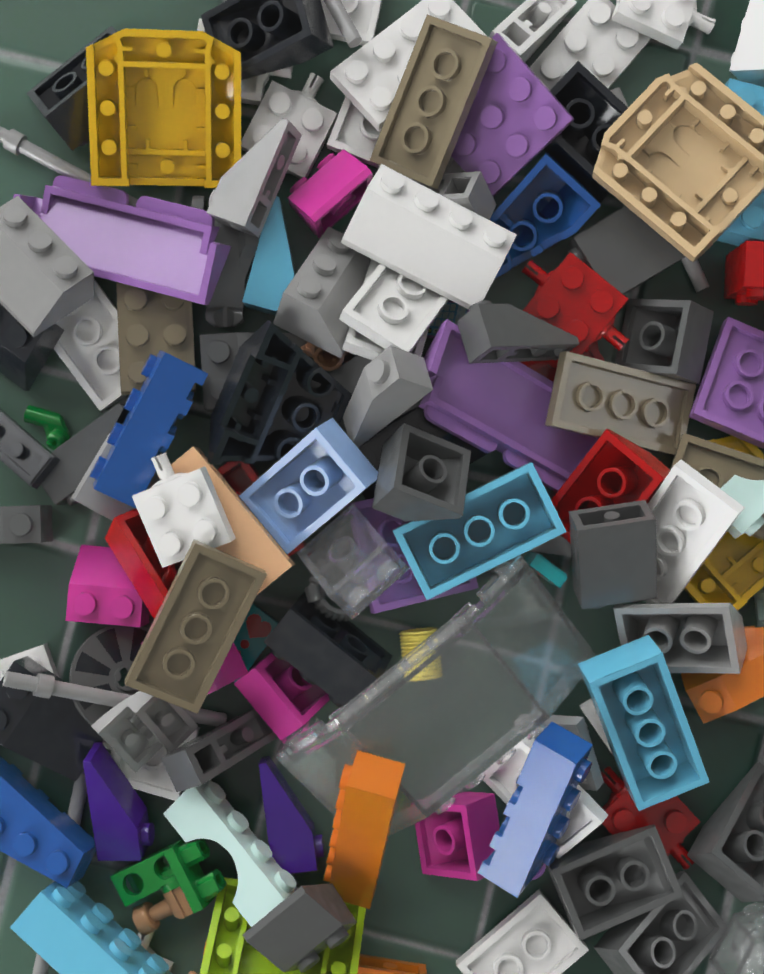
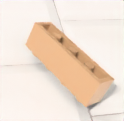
M191 447L171 464L175 474L189 473L206 466L236 537L232 542L215 549L266 571L267 576L258 594L295 565L214 465L208 463V458L200 448Z

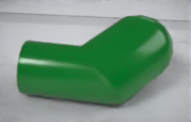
M32 405L27 406L24 413V422L43 427L48 439L46 441L48 448L55 450L70 439L69 429L61 414Z

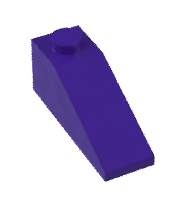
M94 742L83 760L97 859L98 861H142L148 846H151L154 842V824L149 823L146 805L103 743Z
M264 756L259 762V772L268 843L272 851V857L282 869L290 874L315 871L318 869L319 858L325 857L323 835H316L315 823L270 756Z

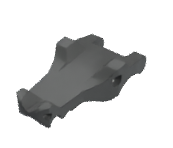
M193 196L191 207L206 210L205 196ZM215 220L214 226L220 227L215 242L229 245L231 249L209 305H206L205 317L206 321L213 327L235 328L245 322V305L242 303L260 236L258 238L224 226Z

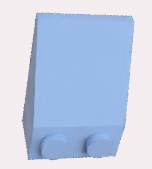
M331 418L311 431L239 497L285 553L289 554L377 480L378 471L334 418Z

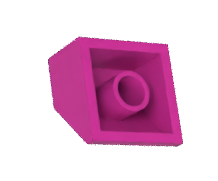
M344 149L337 155L334 153L327 155L318 164L317 168L319 170L309 179L303 177L298 180L290 189L291 195L287 197L290 207L318 239L328 227L332 228L360 203L368 185L373 179L372 171Z
M81 545L69 581L65 621L142 627L148 624L150 612L111 548Z
M272 652L255 664L248 671V674L242 676L234 683L281 741L303 727L330 700L328 693L318 685L305 681L299 674L298 669L288 661L278 659Z
M461 792L411 801L422 874L473 881L483 879L484 877L478 874L482 862L494 851L489 845L495 832L500 829L495 793Z

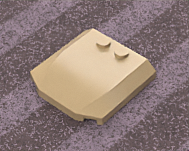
M691 64L688 70L672 76L668 73L656 78L604 133L592 178L690 261L694 262L713 245L764 190V116L700 64Z

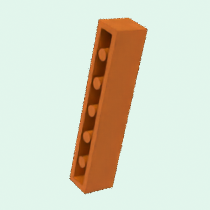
M357 750L353 766L345 764L341 775L340 791L335 806L337 810L332 825L333 832L329 843L330 850L323 881L333 884L344 902L370 909L380 875L405 763Z

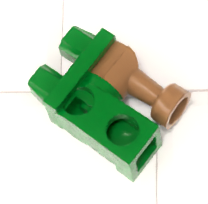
M181 839L144 857L142 861H134L125 865L110 876L125 907L161 890L165 899L155 905L150 902H144L132 910L134 925L142 935H148L156 931L160 926V920L174 915L176 918L183 919L203 910L227 886L221 871L215 869L204 874L199 865V862L210 856V849L205 839H195L186 843ZM126 877H127V879H128V881H129V883H130V885H131V887H132L134 893L131 892V891L127 888V886H126Z

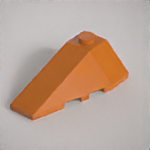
M744 627L747 652L740 674L681 673L685 691L703 724L737 711L764 697V627Z

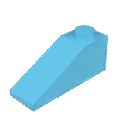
M278 196L275 198L262 229L242 300L246 308L276 316L283 292L296 275L283 208Z

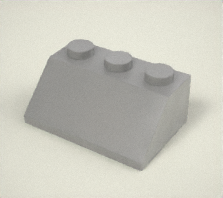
M17 196L0 206V303L34 338L94 297V272Z
M328 227L283 292L273 324L342 358L345 353L342 347L349 326L339 320L342 310L363 285L370 258L342 244L341 240L344 233Z
M731 603L614 605L613 610L621 646L649 634L662 651L670 673H741L747 652V642L742 615Z

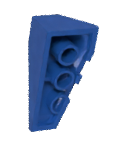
M548 151L494 211L490 218V221L517 234L495 278L529 258L540 254L559 241L575 234L601 206V203Z

